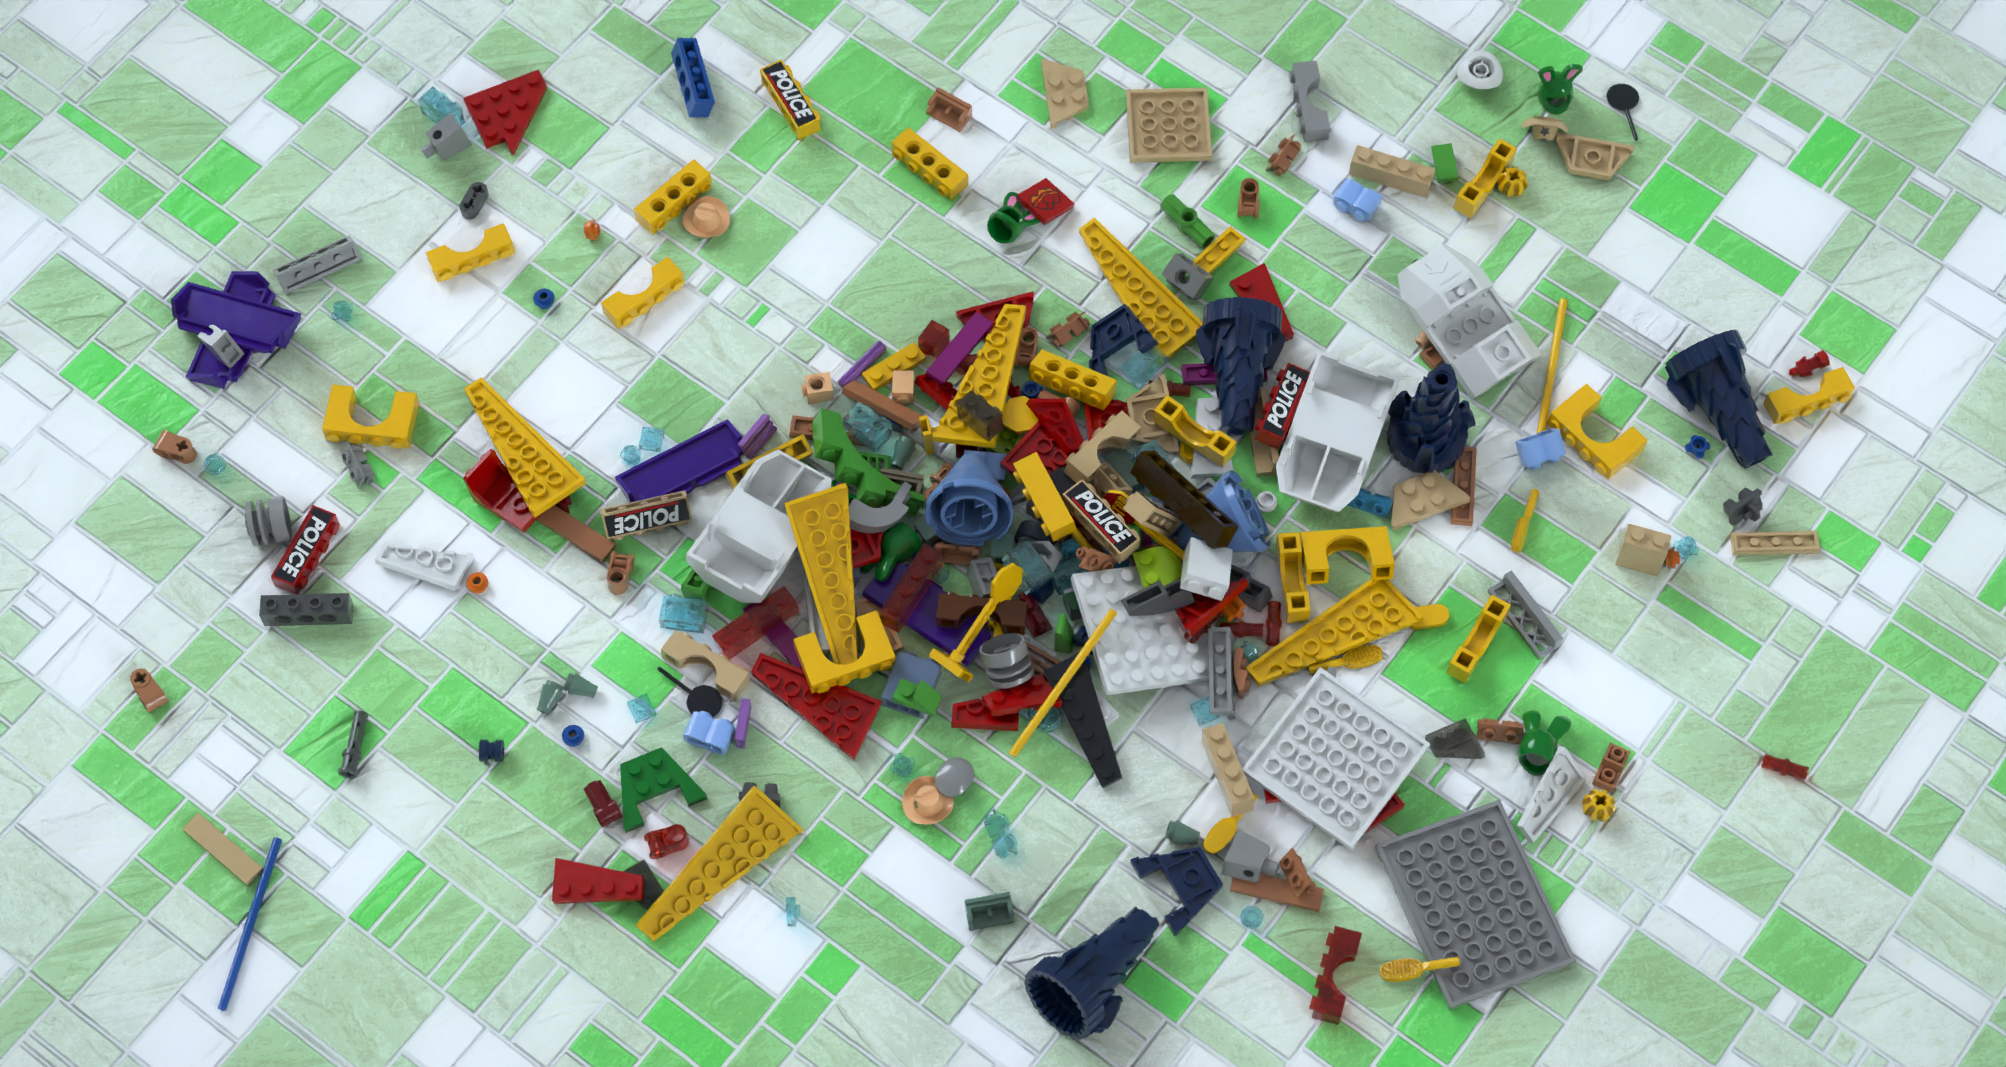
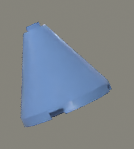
M967 453L959 459L929 495L925 507V519L927 525H931L935 529L934 534L946 542L960 546L984 545L985 540L994 537L996 541L1009 530L1013 520V505L1009 496L978 454Z
M1230 470L1222 474L1206 497L1239 526L1227 548L1232 549V552H1263L1271 548L1272 545L1271 541H1265V537L1270 534L1264 517L1250 490H1245L1238 484L1243 481L1235 471ZM1185 523L1177 533L1175 541L1177 546L1185 551L1191 537L1199 540L1203 539L1194 534Z

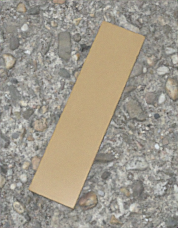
M1818 531L1733 532L1730 534L1732 555L1819 554L1820 552Z
M199 812L182 828L188 836L247 887L263 871V868Z

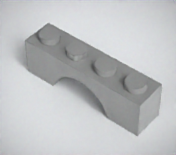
M1317 60L1293 63L1292 71H1289L1288 75L1289 82L1293 83L1294 87L1292 88V98L1297 102L1295 114L1296 117L1300 118L1298 123L1299 134H1303L1304 142L1328 140L1330 125L1327 111L1316 108L1308 99V95L1319 87L1320 74Z

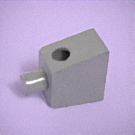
M450 113L426 132L430 143L420 149L427 159L438 152L440 157L446 160L472 146L457 120Z
M1238 830L1224 859L1221 874L1246 881L1258 882L1262 871L1275 876L1279 863L1268 859L1270 852L1268 844L1242 830Z

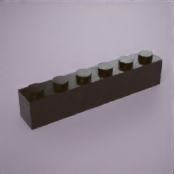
M1141 451L1130 472L1136 478V481L1150 490L1152 496L1161 500L1164 506L1173 511L1181 522L1186 523L1194 534L1205 540L1208 547L1212 549L1227 548L1239 526L1156 451Z

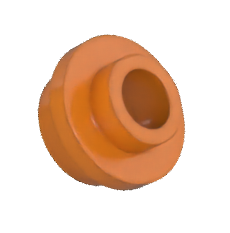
M589 220V222L584 224L585 237L592 241L597 240L601 233L600 225L595 220Z
M1671 547V549H1668L1666 556V566L1676 569V564H1680L1679 551H1675V548Z
M480 572L472 573L466 581L469 591L476 594L484 592L489 584L487 576ZM476 580H481L479 584L473 583Z

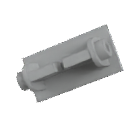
M347 442L342 452V460L348 466L352 481H355L358 489H360L363 482L368 484L374 482L375 474L369 463L361 464L367 462L362 447L357 444L350 446L349 442Z

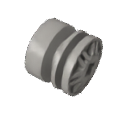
M284 496L269 498L268 508L264 507L262 500H257V510H255L252 501L246 502L245 524L254 547L260 546V536H262L265 545L269 544L270 534H273L277 543L292 540L290 515Z
M1007 633L998 635L984 642L980 647V655L983 664L987 667L986 674L989 676L988 680L992 687L998 689L1015 687L1026 682L1034 675L1031 658L1027 655L1028 648L1021 634Z

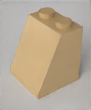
M1627 524L1624 528L1615 565L1658 577L1667 556L1672 535Z

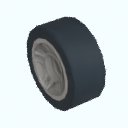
M1033 520L1022 521L1014 536L1016 544L1019 541H1049L1055 547L1057 540L1053 542L1050 535L1046 536L1041 528L1042 523Z

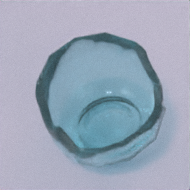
M1052 706L1036 728V731L1050 733L1059 728L1064 717L1061 709ZM1028 709L1029 721L1032 720L1038 710Z

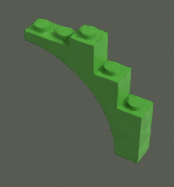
M820 408L812 422L815 458L834 463L836 481L855 486L856 498L860 502L873 508L889 505L901 485L878 472L856 450L846 434L840 413ZM909 490L908 493L911 494V497L906 503V506L909 507L906 513L916 516L925 501L924 495Z

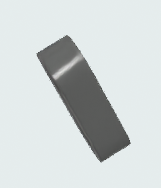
M473 183L460 202V212L465 219L477 217L487 201L489 194L484 183ZM482 190L483 193H478L476 196L475 192ZM472 205L473 210L469 209L468 211H466L465 208H470Z

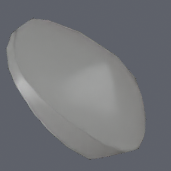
M950 758L937 770L935 786L944 796H959L971 785L974 778V769L963 758Z

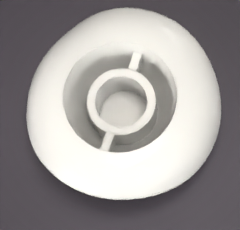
M1477 50L1469 53L1461 60L1457 68V76L1462 83L1470 87L1491 89L1501 84L1503 69L1495 55L1488 51Z

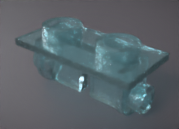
M995 809L992 810L994 816L992 814L987 815L984 824L989 837L992 838L998 835V838L991 841L996 855L1000 859L1006 858L1008 852L1017 855V841L1014 835L1009 832L1008 826H1010L1008 818L1005 814Z

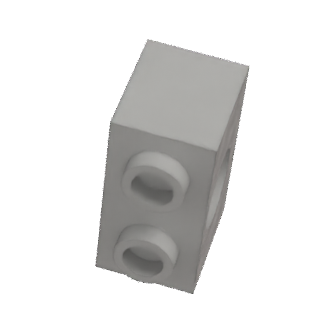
M1183 253L1174 254L1162 272V275L1167 278V283L1182 290L1181 293L1189 299L1201 298L1214 279L1212 275ZM1185 273L1189 275L1188 282L1184 279Z

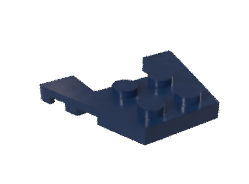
M1123 304L1092 325L1090 343L1092 359L1089 360V367L1091 370L1108 376L1104 362L1105 359L1136 340L1138 350L1143 354L1157 346L1158 341L1131 308Z
M1201 847L1172 851L1169 854L1150 855V857L1130 859V863L1140 879L1161 869L1181 901L1183 907L1164 916V920L1174 936L1178 935L1223 888V883Z

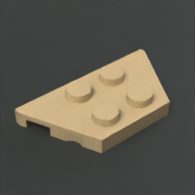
M1041 59L1050 127L1053 129L1057 127L1059 122L1065 119L1068 121L1076 114L1089 109L1084 71Z
M1557 132L1555 136L1569 174L1607 181L1611 180L1631 156L1635 147L1633 145Z
M1161 374L1152 383L1147 384L1139 392L1126 399L1129 417L1141 426L1137 437L1133 441L1173 454H1179L1177 437L1153 422L1155 408L1166 395L1169 396L1166 376Z
M1436 470L1433 473L1427 472L1397 483L1394 486L1391 528L1395 530L1469 503L1470 497Z

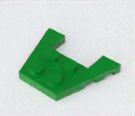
M662 747L620 764L623 824L626 833L645 825L638 810V804L680 787L688 807L707 800L706 793Z

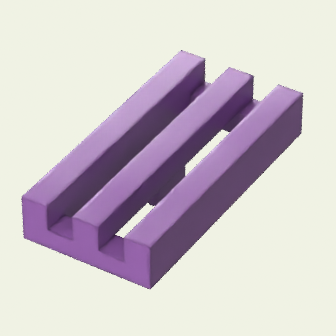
M763 413L738 443L746 458L750 460L756 456L777 430L776 426H773V421L769 420V415Z
M742 698L735 733L737 748L745 749L751 714L750 699Z

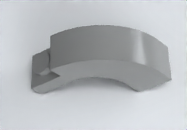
M904 481L891 503L882 508L869 507L854 498L849 504L850 529L862 533H878L893 527L909 509L906 503L911 497V494L908 492L912 485Z

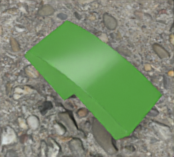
M1452 143L1431 146L1437 182L1448 183L1458 180Z

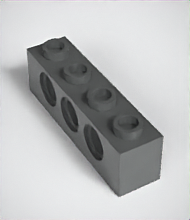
M349 593L261 595L259 616L264 626L352 624L354 604Z

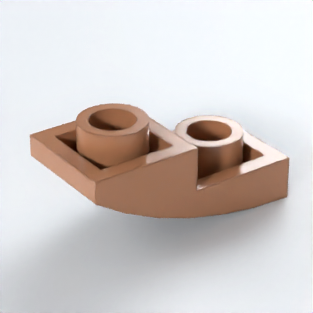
M1236 647L1234 653V685L1238 698L1243 699L1244 693L1249 692L1251 679H1248V671L1245 670L1248 658L1244 657V649Z
M1609 743L1592 785L1613 794L1631 751Z

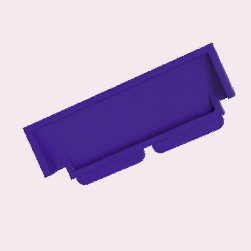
M232 271L223 292L273 305L276 295L268 288L270 283L258 271ZM201 341L186 378L190 381L224 389L228 380L237 382L238 378L242 376L253 350L240 347L244 355L229 369L215 359Z
M187 282L171 299L172 315L177 318L178 329L194 334L204 332L210 336L214 331L211 330L209 325H215L221 330H226L238 346L261 353L273 354L276 346L286 349L301 320V313Z
M727 419L615 476V480L629 503L684 490L686 494H689L693 489L724 476L727 471L742 464L740 456L744 453L738 446L742 436Z
M901 562L895 569L893 568L890 576L884 582H880L874 577L861 595L950 655L954 649H957L979 616L976 615L966 619L959 629L937 627L936 614L939 593L945 594L947 592L939 584L912 566ZM989 620L986 621L964 654L965 658L961 662L964 665H970L980 655V647L983 643L991 638L992 633L986 630Z

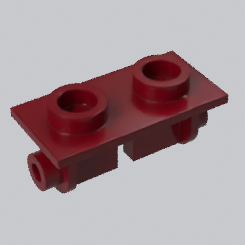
M1026 592L1020 593L1018 595L1019 600L1027 602L1026 627L1032 637L1036 638L1052 630L1053 627L1037 601Z

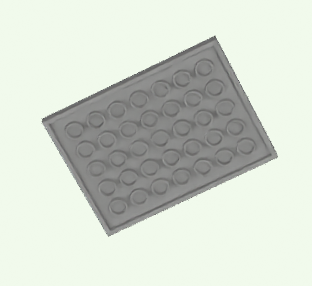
M1500 800L1376 844L1375 849L1426 961L1453 957L1460 958L1461 966L1431 970L1449 1010L1575 964V956Z

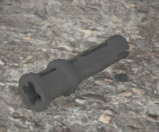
M364 711L354 712L347 748L342 752L343 761L341 768L338 769V774L345 778L353 779L358 777L357 767L362 759L360 748L368 718V713ZM357 727H359L357 739L355 740Z

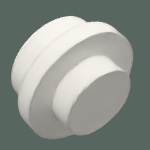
M1264 491L1258 494L1256 503L1260 511L1271 512L1277 506V498L1273 493Z

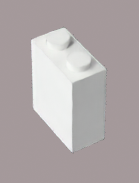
M1191 537L1184 551L1180 589L1222 601L1229 588L1233 550L1229 548L1212 549L1206 545V541Z

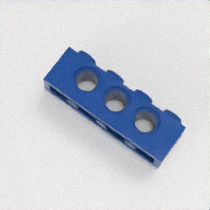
M677 38L671 55L689 117H709L715 100L697 38Z

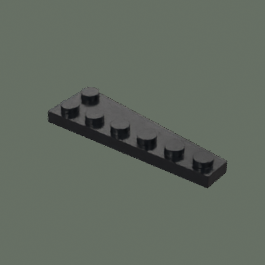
M1078 653L1043 671L1053 689ZM1085 659L1059 698L1062 700V709L1102 788H1105L1123 779Z

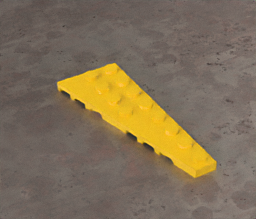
M1095 217L1079 228L1081 238L1121 304L1129 306L1158 341V345L1150 349L1160 366L1197 338L1196 330L1202 326L1203 322Z
M1005 304L995 321L994 328L987 335L986 342L982 349L978 351L973 365H970L958 387L956 396L950 401L944 417H941L937 430L933 432V442L995 448L1026 315V306Z
M482 377L464 388L466 396L534 518L586 484L585 478Z
M843 483L784 503L835 664L840 665L850 664L858 660L849 497L847 483Z
M1370 579L1246 666L1245 670L1248 671V675L1260 687L1420 623L1423 620V616L1389 579Z
M753 786L635 926L649 939L655 941L684 917L692 914L703 903L711 900L722 889H726L749 872L756 864L768 858L775 850L787 844L790 839L800 834L804 829L762 791Z

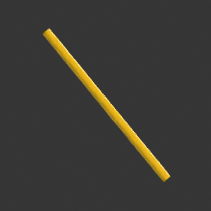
M1563 298L1559 300L1536 434L1545 431L1568 303V300Z
M1109 609L1008 752L1012 757H1017L1117 615V612L1113 609Z

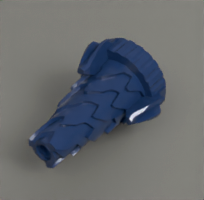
M1233 297L1211 301L1205 305L1203 324L1196 330L1197 342L1204 359V364L1212 366L1214 363L1213 374H1217L1216 394L1218 410H1221V428L1224 429L1228 436L1254 432L1255 404L1258 401L1260 387H1263L1264 369L1273 370L1274 364L1278 360L1285 343V336L1281 333L1282 310L1275 306V304L1265 300Z
M1729 330L1706 338L1669 359L1665 367L1669 375L1666 386L1681 405L1687 408L1688 412L1695 410L1696 403L1701 407L1709 421L1715 426L1721 440H1726L1737 462L1746 469L1760 463L1773 454L1764 437L1765 430L1756 413L1758 408L1751 395V386L1745 375L1746 369L1741 356L1747 352V348L1738 330Z
M1442 363L1439 367L1429 371L1427 377L1423 376V380L1418 384L1414 397H1411L1407 391H1402L1395 397L1388 411L1390 422L1387 431V444L1395 460L1413 472L1433 473L1436 470L1438 473H1441L1453 467L1454 462L1460 459L1468 439V428L1475 426L1476 422L1469 402L1466 400L1460 402L1455 371L1450 364Z
M1135 906L1124 917H1120L1112 922L1099 935L1094 934L1089 940L1065 952L1061 957H1044L1025 975L1024 980L1026 992L1035 1009L1057 1031L1073 1039H1085L1093 1032L1102 1033L1105 1029L1107 1030L1114 1021L1123 1002L1121 996L1113 995L1115 993L1114 989L1125 979V973L1138 962L1136 958L1151 942L1154 932L1160 925L1157 918L1150 916L1146 911Z

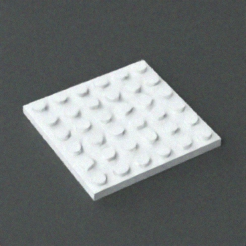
M1136 566L1072 574L1070 579L1088 638H1090L1109 609L1117 612L1113 621L1092 649L1106 695L1209 681L1208 628H1216L1213 618L1191 637L1175 610L1156 615L1129 616L1121 600L1143 589Z
M1320 667L1242 770L1247 777L1352 851L1428 750L1430 743Z

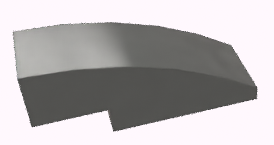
M1231 564L1230 582H1239L1240 578H1245L1248 583V587L1238 597L1248 607L1261 612L1273 597L1270 587L1252 579L1251 573Z
M1180 578L1163 586L1161 581H1158L1122 599L1121 602L1129 616H1146L1170 612L1194 603L1195 600L1190 591L1180 589Z

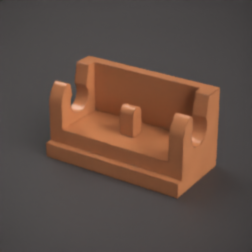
M939 87L927 103L929 105L926 110L927 115L958 132H961L972 118L971 104Z

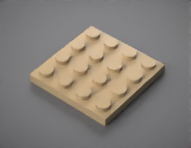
M1207 88L1126 90L1130 163L1212 161Z

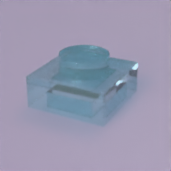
M643 427L638 445L639 449L660 452L664 430Z
M647 693L626 702L636 724L656 715V711Z
M1209 696L1190 704V708L1199 726L1220 718V715L1210 714Z
M786 897L787 927H795L796 919H801V906L796 905L795 897Z

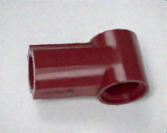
M601 780L593 781L584 788V792L594 808V814L601 827L622 817L618 805L614 799L610 798Z

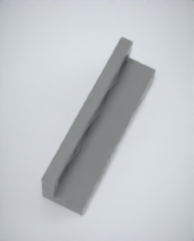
M347 236L274 269L273 272L279 280L284 293L288 294L362 260L354 240Z
M1512 570L1504 574L1503 581L1488 589L1487 592L1490 596L1492 594L1510 605L1518 606L1522 610L1521 616L1512 615L1509 611L1507 619L1538 660L1560 647L1563 637ZM1504 587L1509 593V599L1500 598L1496 591ZM1523 622L1531 623L1535 627L1534 633L1525 632L1522 628ZM1536 639L1544 640L1549 647L1540 651L1535 645Z
M1230 627L1208 628L1210 714H1227L1229 720L1235 719L1233 633Z

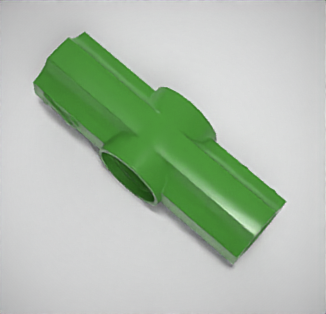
M1169 194L1160 204V208L1178 224L1180 232L1188 234L1201 248H1206L1215 238V234L1198 218L1197 212L1193 208L1187 207L1174 194Z

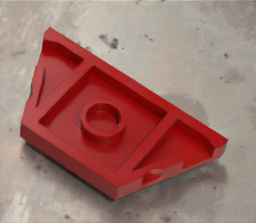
M1034 292L956 311V317L965 325L974 313L977 312L993 322V327L981 340L985 344V339L994 328L995 321L1005 304L1026 306L1023 328L1029 327Z
M1112 399L1103 411L1083 402L1087 440L1090 441L1093 438L1092 435L1099 427L1103 429L1106 426V421L1113 414L1116 416L1123 411L1128 415L1127 403Z
M851 529L853 569L880 560L882 532L862 533Z
M1240 578L1239 582H1230L1222 601L1191 592L1195 602L1175 610L1189 636L1192 637L1246 589L1248 587L1247 579Z

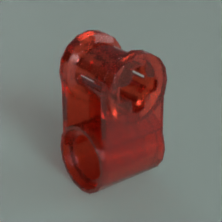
M679 824L648 832L643 837L644 841L648 843L650 850L649 858L653 860L682 851L689 845L687 831L685 827ZM679 834L683 835V838L681 840H673L674 836Z

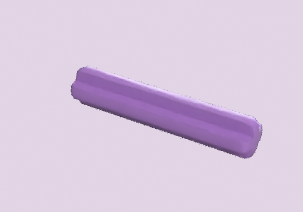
M877 341L838 380L839 386L843 388L861 376L886 351L885 344Z

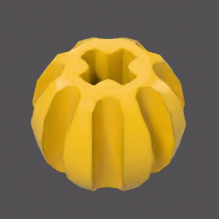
M1514 166L1512 168H1505L1503 173L1499 174L1497 180L1499 191L1502 194H1507V197L1521 195L1528 184L1526 173Z
M1597 788L1590 790L1589 794H1586L1582 800L1584 814L1590 815L1589 819L1594 822L1596 819H1599L1601 822L1608 820L1609 816H1612L1616 810L1614 806L1615 799L1613 796L1607 795V790L1602 789L1601 792Z

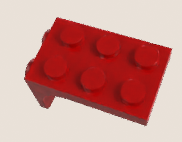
M488 450L472 469L466 472L463 480L473 501L521 532L525 533L541 516V514L535 518L532 516L508 470L499 460L494 450Z

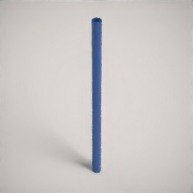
M277 837L273 838L217 1009L221 1011L227 1010L282 843V839Z

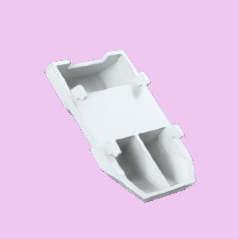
M1442 245L1397 274L1402 301L1445 363L1453 367L1456 379L1471 400L1482 395L1491 387L1519 369L1529 365L1542 355L1520 322L1515 320L1501 300L1483 269L1451 247Z
M1318 350L1276 465L1279 491L1288 497L1331 512H1340L1358 495L1400 377L1382 371L1378 373L1340 360L1339 356Z
M780 450L773 451L755 460L686 553V562L705 583L741 603H761L798 550L784 503L831 488L832 479Z

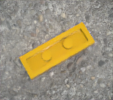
M1230 226L1193 261L1211 275L1245 243L1246 238Z
M913 342L864 371L862 378L871 389L877 391L892 382L893 370L910 371L924 363L926 356L916 343Z

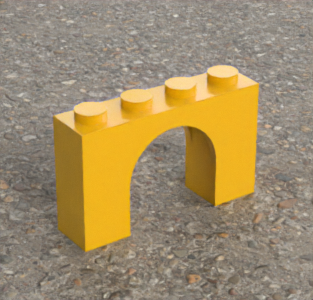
M1586 383L1550 413L1547 423L1550 428L1559 429L1565 442L1569 446L1574 447L1585 461H1589L1600 475H1604L1609 480L1644 451L1648 440L1633 426L1616 440L1608 443L1596 442L1587 437L1582 430L1581 421L1599 407L1602 397Z
M332 384L322 427L325 439L332 442L347 441L352 444L366 443L376 447L385 445L396 449L410 448L420 404L417 393L395 391L392 409L387 419L375 426H362L352 419L357 399L354 387Z
M1387 526L1300 532L1302 564L1306 585L1328 583L1329 564L1327 558L1331 554L1343 550L1357 552L1367 560L1371 580L1393 579L1395 563Z
M877 610L856 617V627L865 649L861 657L853 663L840 665L828 660L821 650L815 632L793 639L794 649L812 693H823L832 686H843L855 678H867L873 672L879 670L887 671L893 667L896 657Z

